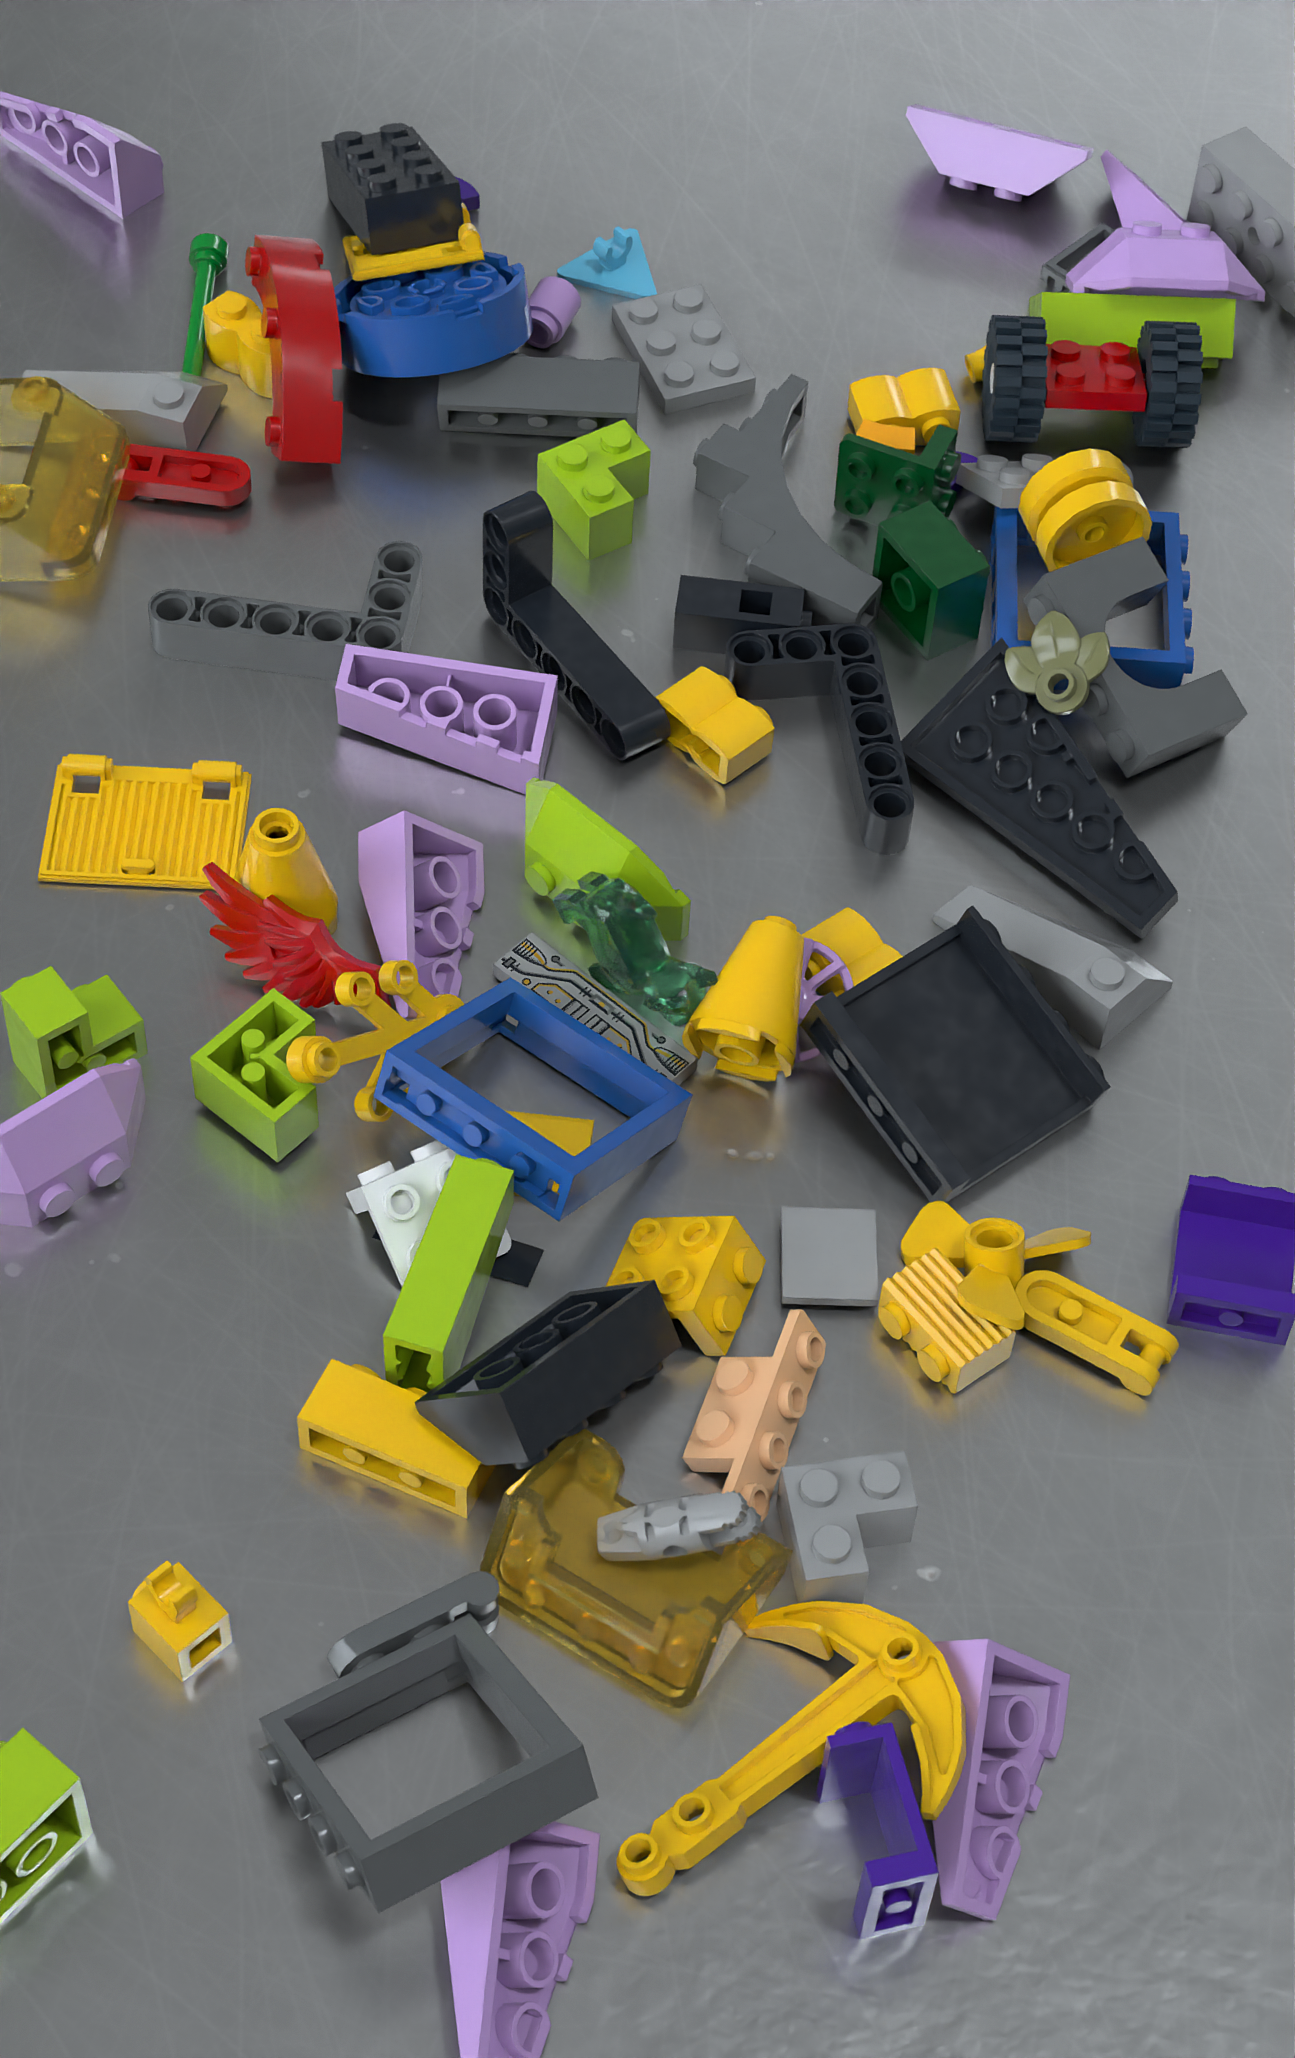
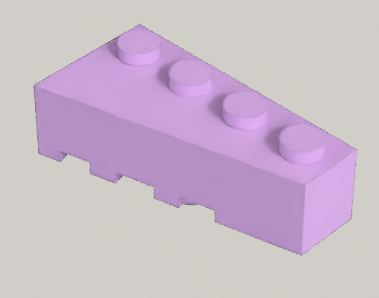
M346 644L335 686L338 724L526 795V782L533 777L543 781L557 716L558 676Z

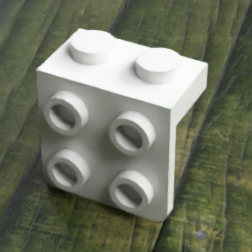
M438 1140L410 1151L414 1163L394 1171L391 1162L388 1161L358 1174L362 1186L346 1192L355 1214L369 1211L402 1287L457 1154ZM506 1228L496 1257L507 1253L511 1248V1238Z

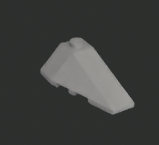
M25 370L5 407L7 413L123 445L138 444L196 452L228 388L226 383L182 371Z
M969 885L933 914L932 921L943 930H947L957 924L966 909L974 905L983 919L989 920L997 928L1002 944L1015 961L1023 965L1031 973L1036 989L1049 1006L1060 1012L1071 1029L1099 1050L1172 988L1173 981L1131 949L972 885Z

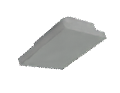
M781 1206L782 1303L878 1306L876 1209Z

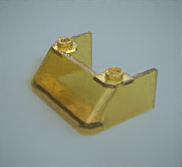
M40 376L0 378V446L34 445L22 484H0V582L74 580L91 573L99 563L122 485L123 475L127 468L131 444L126 430L119 422L52 378Z

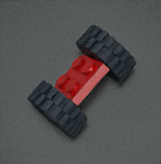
M991 316L989 332H987L985 364L982 376V418L984 439L986 441L1036 442L1038 440V433L1041 431L1044 404L1045 408L1133 411L1132 422L1135 424L1133 432L1137 446L1188 448L1191 446L1192 439H1194L1196 433L1195 425H1198V407L1201 405L1202 397L1200 387L1203 383V372H1201V365L1203 363V352H1201L1202 335H1199L1200 327L1197 323L1145 321L1144 326L1141 327V337L1138 338L1136 348L1129 347L1120 342H1107L1097 346L1079 345L1070 340H1058L1052 344H1046L1047 329H1045L1046 322L1043 317Z

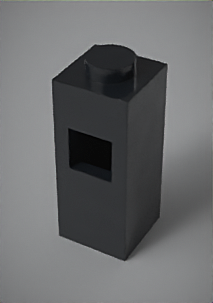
M681 575L675 609L673 648L726 654L728 640L738 632L811 626L813 611L803 610L805 592L803 588Z

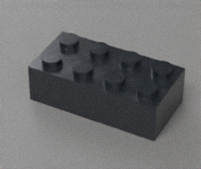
M392 123L380 127V132L365 135L358 131H346L336 134L334 140L321 142L328 197L372 256L459 240L458 230L464 224L460 183L412 126L408 127L403 123Z

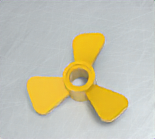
M933 1201L920 1210L901 1240V1259L905 1265L911 1266L915 1260H920L924 1254H929L933 1248H938L956 1268H964L965 1278L957 1286L959 1304L973 1315L1011 1330H1020L1024 1327L1025 1314L1016 1295L1015 1288L1018 1281L1024 1276V1259L1086 1247L1091 1244V1232L1074 1227H1062L1045 1231L1025 1240L1023 1228L1014 1221L1004 1218H984L969 1224L946 1202Z

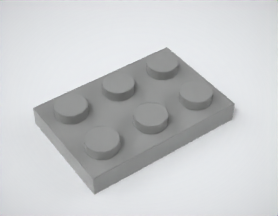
M702 284L612 305V321L634 361L640 362V371L664 414L755 392L756 377Z

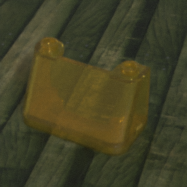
M583 1429L579 1433L565 1438L549 1452L548 1457L537 1463L505 1491L480 1564V1571L488 1572L497 1579L499 1584L498 1605L659 1704L669 1708H684L690 1705L702 1693L777 1586L786 1571L793 1551L769 1536L758 1532V1536L752 1537L751 1540L747 1539L744 1542L738 1541L735 1544L727 1545L722 1556L713 1550L657 1560L607 1561L598 1553V1518L636 1506V1504L619 1495L624 1481L625 1467L617 1450L606 1440L587 1429Z

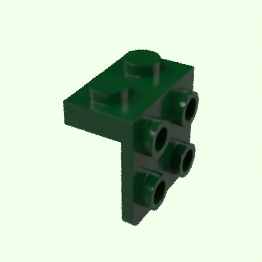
M938 425L920 456L854 434H846L839 444L834 498L835 509L851 518L860 519L878 526L879 522L931 501L945 517H949L956 500V491L950 489L951 483L957 475L961 462V454L955 452L958 430Z

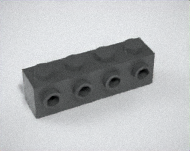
M510 353L479 366L439 374L437 397L440 431L582 437L625 419L637 433L640 362L627 361L617 357L605 360L578 359L570 355L547 358Z

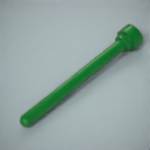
M203 233L194 237L189 253V263L196 273L182 372L200 377L206 346L203 306L212 301L215 277L226 268L229 253L227 242L222 237L212 233Z

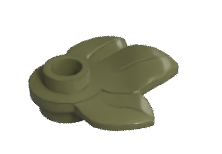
M1050 611L1036 625L1031 638V646H1017L1006 650V670L1010 680L1018 690L1036 695L1041 706L1048 712L1055 715H1067L1077 711L1084 705L1089 694V683L1106 670L1110 659L1109 639L1105 632H1095L1080 638L1077 629L1069 618L1058 611ZM1068 679L1069 684L1066 691L1061 694H1054V686L1060 680Z

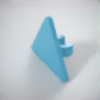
M619 226L615 227L614 237L605 241L599 236L594 241L593 249L557 269L558 278L584 287L632 299L657 294L639 233L634 228H628L624 231Z

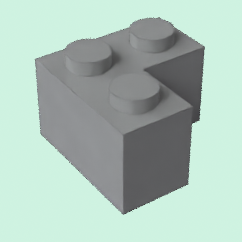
M905 1451L781 1467L776 1506L797 1602L830 1601L863 1604L869 1576L864 1548L911 1542L918 1503Z

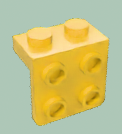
M735 1216L642 1218L632 1227L606 1286L655 1280L670 1318L680 1320L706 1356H726L734 1335L741 1325L743 1314L755 1286L761 1278L766 1259Z

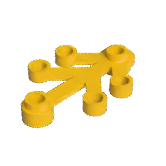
M390 960L385 962L380 968L378 979L381 989L386 994L399 995L417 1013L416 1019L406 1021L375 994L374 980L368 973L363 971L345 972L339 976L335 985L338 1001L345 1007L355 1008L378 1029L335 1042H331L330 1039L324 1036H301L291 1043L287 1051L286 1063L288 1071L300 1083H325L339 1071L341 1065L381 1054L366 1087L358 1091L354 1101L357 1116L366 1122H384L393 1113L392 1109L377 1099L375 1111L372 1106L374 1092L386 1051L464 1005L463 1001L453 994H438L434 997L418 983L417 969L408 960ZM398 971H399V974H400V983H399V985H398V983H397V978H396ZM355 982L357 985L356 997L353 992V986ZM409 1087L404 1089L403 1091L408 1093Z

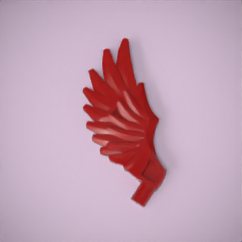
M213 862L203 867L204 874L219 895L206 890L199 896V899L212 914L227 925L216 924L210 929L209 933L214 938L233 948L225 953L224 958L226 961L250 966L243 971L245 979L270 980L262 987L264 993L267 994L274 988L278 992L284 991L282 995L290 1001L301 998L299 1005L304 1009L311 1005L319 1009L333 1001L335 1005H341L335 993L336 981L341 974L363 971L373 978L375 994L392 1008L389 995L381 989L378 976L381 966L359 960L339 947L329 933L323 919L303 915L280 901L273 894L262 900L231 878ZM356 982L354 983V986H353V992H354L355 997H356V995H357V985H356Z

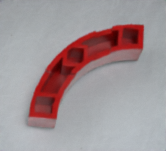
M255 235L254 247H247L245 271L247 276L252 277V285L256 288L264 309L261 319V332L263 338H269L273 416H267L266 446L271 447V453L281 461L341 464L343 402L341 400H334L332 369L342 370L341 340L337 304L330 270L320 269V265H323L324 253L313 239Z

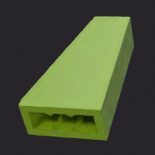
M456 1154L383 1334L386 1381L404 1389L414 1387L428 1393L460 1370L514 1204V1170L504 1168L490 1159H471Z

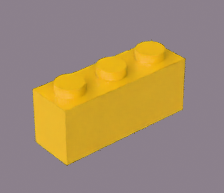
M331 1358L297 1416L299 1445L301 1449L466 1519L496 1466H485L418 1413L414 1402L427 1392L414 1387L404 1389L381 1379L376 1372L363 1365L353 1364L349 1366Z

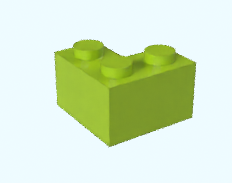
M625 419L538 454L537 493L546 502L551 516L588 561L632 543L634 500L649 494L651 450Z
M49 966L32 976L19 979L10 988L0 992L13 1062L42 1099L93 1068L113 1063L123 1064L126 1060L133 1058L137 1060L148 1054L143 1018L107 974L89 984L80 985L71 991L53 967Z
M273 988L193 1054L190 1060L195 1098L276 1162H279L319 1128L316 1086L312 1083L296 1081L290 1075L286 1063L287 1051L291 1043L301 1036H316V1025L313 1017Z

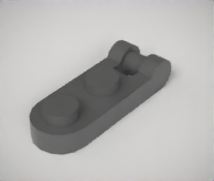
M485 1571L470 1573L348 1633L334 1644L328 1653L327 1659L339 1679L468 1614L473 1616L486 1633H490L499 1623L498 1581L492 1574Z

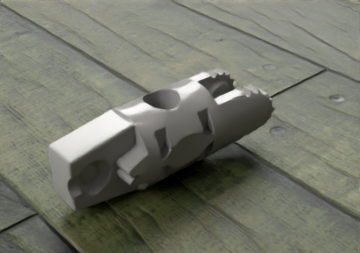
M727 1491L723 1494L718 1492L706 1495L698 1493L642 1503L599 1517L597 1522L598 1553L607 1561L657 1560L709 1551L713 1547L735 1544L738 1541L744 1542L747 1539L751 1540L752 1537L758 1536L759 1531H762L760 1527L763 1523L760 1521L761 1516L752 1506L749 1507L746 1504L747 1501L739 1492Z

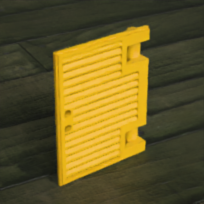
M462 202L464 224L458 230L459 240L372 256L357 235L344 237L342 243L353 280L362 281L484 260L480 235L476 227L471 224L470 215L465 204Z
M68 754V756H63L62 763L57 765L38 881L215 890L202 869L208 863L213 862L231 878H234L243 850L252 774L243 772V766L233 761L198 760V762H193L192 769L118 766L113 765V759L108 758L107 755ZM76 776L100 777L99 794L75 793ZM206 782L230 783L229 800L203 799Z

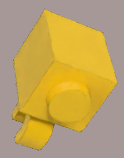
M166 1560L145 1577V1580L135 1590L133 1597L128 1601L133 1631L182 1682L232 1643L229 1613L179 1562L172 1566Z

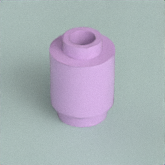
M553 276L545 277L539 281L529 297L533 332L526 342L537 348H547L562 338L581 307L580 295L569 281Z

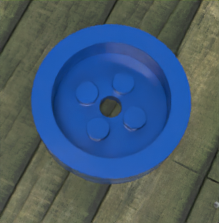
M483 252L484 260L362 281L353 280L352 275L347 277L334 287L340 328L342 364L353 371L367 375L419 377L468 369L511 353L522 346L533 332L523 265L517 263L509 266L507 256Z

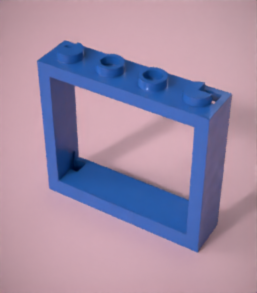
M995 506L990 535L991 647L1001 637L1009 648L1031 646V641L1018 640L1017 545L1036 547L1037 545L1024 525L1018 508H999ZM1148 511L1152 520V527L1146 543L1154 555H1161V568L1169 580L1162 588L1165 650L1110 646V654L1120 669L1135 681L1152 688L1171 689L1181 686L1183 674H1192L1194 664V648L1185 646V640H1189L1191 634L1192 609L1184 608L1183 602L1188 600L1190 590V572L1182 571V565H1185L1187 560L1188 535L1180 534L1179 513ZM1068 679L1060 680L1053 690L1066 691L1069 684Z
M510 977L388 1049L373 1097L460 1156L471 1159H490L504 1168L514 1170V1192L560 1222L676 1141L693 1094ZM507 1014L518 1021L517 1027L506 1020ZM500 1032L629 1116L630 1119L573 1157L440 1067ZM409 1087L408 1093L403 1091L404 1089ZM554 1181L560 1185L557 1193L551 1190Z

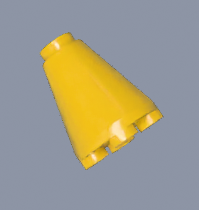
M270 808L261 812L249 829L233 879L262 900L273 894L293 910L309 917L323 919L331 935L334 934L338 924V896L303 824L293 812L284 808Z

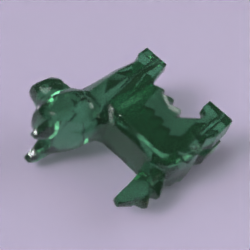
M591 871L577 880L580 889L566 888L553 899V903L564 924H571L576 921L588 932L587 936L599 962L593 963L587 968L591 977L606 989H612L627 995L643 996L644 1006L652 1011L659 1012L663 1015L664 1019L674 1026L685 1027L707 993V987L717 984L718 977L715 971L705 969L696 963L685 962L670 955L654 920L657 917V912L643 898L639 891L620 878L610 879L605 874Z

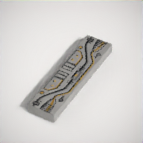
M533 932L493 963V976L501 982L510 977L675 1084L680 1085L697 1070V1057Z

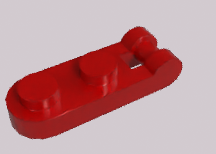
M124 444L118 449L115 458L117 469L111 472L107 483L108 493L122 501L132 500L137 495L217 506H233L247 499L252 491L251 470L247 463L240 458L138 444Z

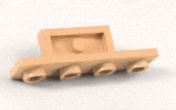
M802 1309L789 1311L772 1357H720L682 1456L693 1472H729L722 1494L727 1491L739 1492L747 1501L746 1504L749 1507L752 1506L761 1516V1522L767 1517L769 1512L770 1499L781 1467H784L787 1462L789 1446L799 1419L806 1410L807 1397L817 1369L823 1363L826 1342ZM757 1536L752 1537L751 1540L747 1539L744 1542L739 1541V1543L754 1544Z

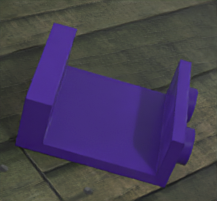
M1190 1174L1180 1205L1166 1324L1286 1345L1295 1320V1294L1292 1293L1295 1264V1193L1287 1192L1279 1187L1263 1188L1230 1182L1218 1176L1202 1177Z
M869 1722L848 1724L838 1729L834 1735L827 1736L816 1792L820 1804L871 1793L889 1857L864 1862L852 1914L859 1939L861 1940L925 1925L939 1872L892 1722L872 1726Z

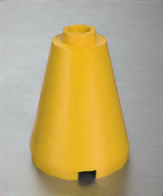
M766 916L764 920H756L750 924L685 1026L682 1042L692 1055L700 1060L704 1050L718 1058L715 1066L716 1069L745 1079L769 1082L776 1081L779 1071H783L786 1078L791 1075L796 1057L804 955V938L796 931L797 927L793 922L779 916Z

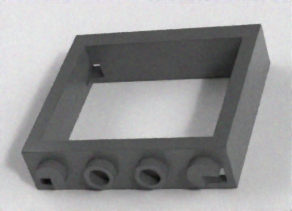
M471 1614L259 1718L268 1744L259 1749V1754L268 1767L273 1783L278 1785L285 1781L283 1788L297 1818L303 1820L310 1816L308 1824L323 1855L327 1857L334 1852L336 1853L334 1861L347 1889L351 1890L359 1886L377 1913L394 1906L599 1798L583 1744ZM468 1682L530 1758L371 1840L316 1765L314 1759Z

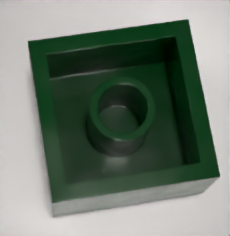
M931 501L879 522L872 576L883 582L880 608L927 661L977 639L984 610L988 577L990 575V565L985 555L980 550L974 549L958 531L953 520L945 517Z

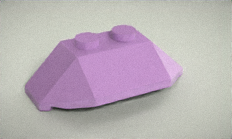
M919 104L908 106L906 112L907 119L940 174L951 176L949 184L970 190H976L978 183L995 187L994 195L1008 200L1021 201L1022 194L1029 196L1092 158L1094 150L1091 147Z
M1135 221L1133 222V228H1118L1066 274L1065 283L1072 293L1229 298L1251 301H1264L1265 299L1264 289L1214 231H1210L1209 225L1201 223H1182L1181 230L1162 229V224L1158 222Z
M135 1058L126 1060L123 1064L113 1063L93 1068L0 1124V1224L32 1228L48 1217H56L63 1214L71 1207L74 1201L99 1186H107L121 1176L123 1171L131 1167L146 1101L142 1068Z

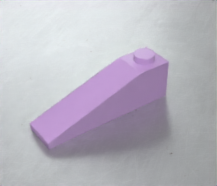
M404 810L358 832V875L361 892L383 964L390 960H408L417 969L418 983L434 997L438 994H453L458 997L463 979L458 969L463 951L471 948L474 933L468 928L472 913L481 908L485 894L483 843ZM398 971L396 978H397V983H398V985H399V983H400V974H399V971ZM393 995L398 1014L406 1021L416 1019L417 1013L399 995Z
M990 1639L932 1642L943 1654L966 1709V1757L961 1776L950 1800L938 1818L932 1820L942 1905L984 1920H996L1021 1853L1017 1833L1025 1811H1036L1043 1793L1036 1785L1045 1758L1056 1757L1063 1738L1070 1675Z
M553 1821L441 1880L460 2058H540L551 2027L546 2011L556 1982L567 1981L573 1959L566 1954L577 1923H587L594 1902L600 1833Z

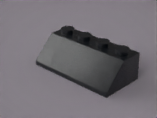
M655 1280L570 1291L414 1403L421 1416L485 1466L513 1463L515 1469H523L533 1466L548 1457V1447L558 1439L570 1437L588 1426L586 1418L595 1411L610 1407L626 1397L624 1389L633 1382L644 1380L660 1372L663 1369L662 1360L682 1345Z

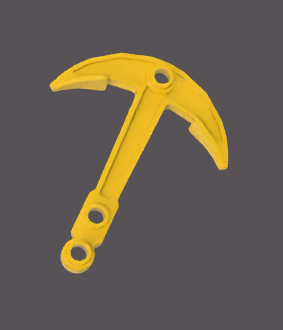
M811 1601L769 1610L744 1620V1631L747 1637L790 1645L826 1661H829L834 1656L833 1650H835L855 1666L720 1777L706 1780L691 1793L681 1796L673 1807L654 1820L650 1834L638 1833L628 1837L622 1843L616 1859L618 1872L626 1887L632 1893L639 1896H651L661 1892L671 1883L676 1870L691 1869L744 1828L749 1816L822 1764L827 1736L834 1735L841 1727L855 1722H869L874 1726L896 1710L904 1711L912 1722L910 1728L921 1766L922 1816L924 1819L936 1820L952 1796L961 1776L966 1757V1709L943 1654L925 1634L908 1621L867 1604ZM701 1815L698 1819L690 1821L695 1816ZM648 1856L645 1860L637 1862L642 1857Z

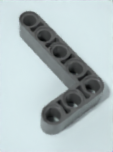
M393 541L379 548L373 564L361 613L183 589L159 591L148 602L152 646L155 652L169 659L337 681L346 644L409 653L423 599L422 553L414 544L405 541Z

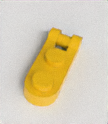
M1049 1270L1032 1271L1025 1274L1018 1281L1015 1288L1016 1295L1024 1310V1327L1117 1376L1127 1389L1138 1395L1146 1396L1151 1394L1160 1379L1158 1369L1161 1364H1169L1179 1348L1177 1339L1167 1330L1058 1273ZM1129 1342L1139 1347L1140 1354L1137 1356L1124 1349L1125 1343Z

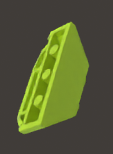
M535 777L526 782L525 878L535 892L542 896L547 895L566 911L569 918L580 927H587L602 940L681 941L688 936L691 900L680 889L675 890L672 888L665 873L635 843L558 783L547 780L540 781Z

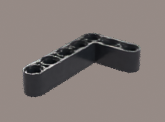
M528 491L487 510L483 514V598L486 608L494 622L540 673L558 676L557 693L617 759L623 761L668 738L671 733L668 716L659 701L552 585L553 519L543 498L535 491Z
M848 623L738 632L730 637L726 646L724 676L734 686L737 697L747 701L830 695L861 839L870 851L881 855H892L905 849L909 842L914 811V796L880 649L874 632L866 626Z

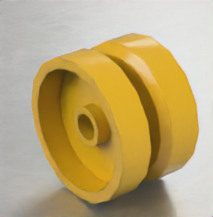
M1089 448L1069 452L1047 463L1031 477L1020 496L1019 513L1032 540L1035 541L1049 572L1142 536L1147 542L1150 536L1152 520L1147 507L1138 491L1133 488L1131 479L1121 460L1106 450Z

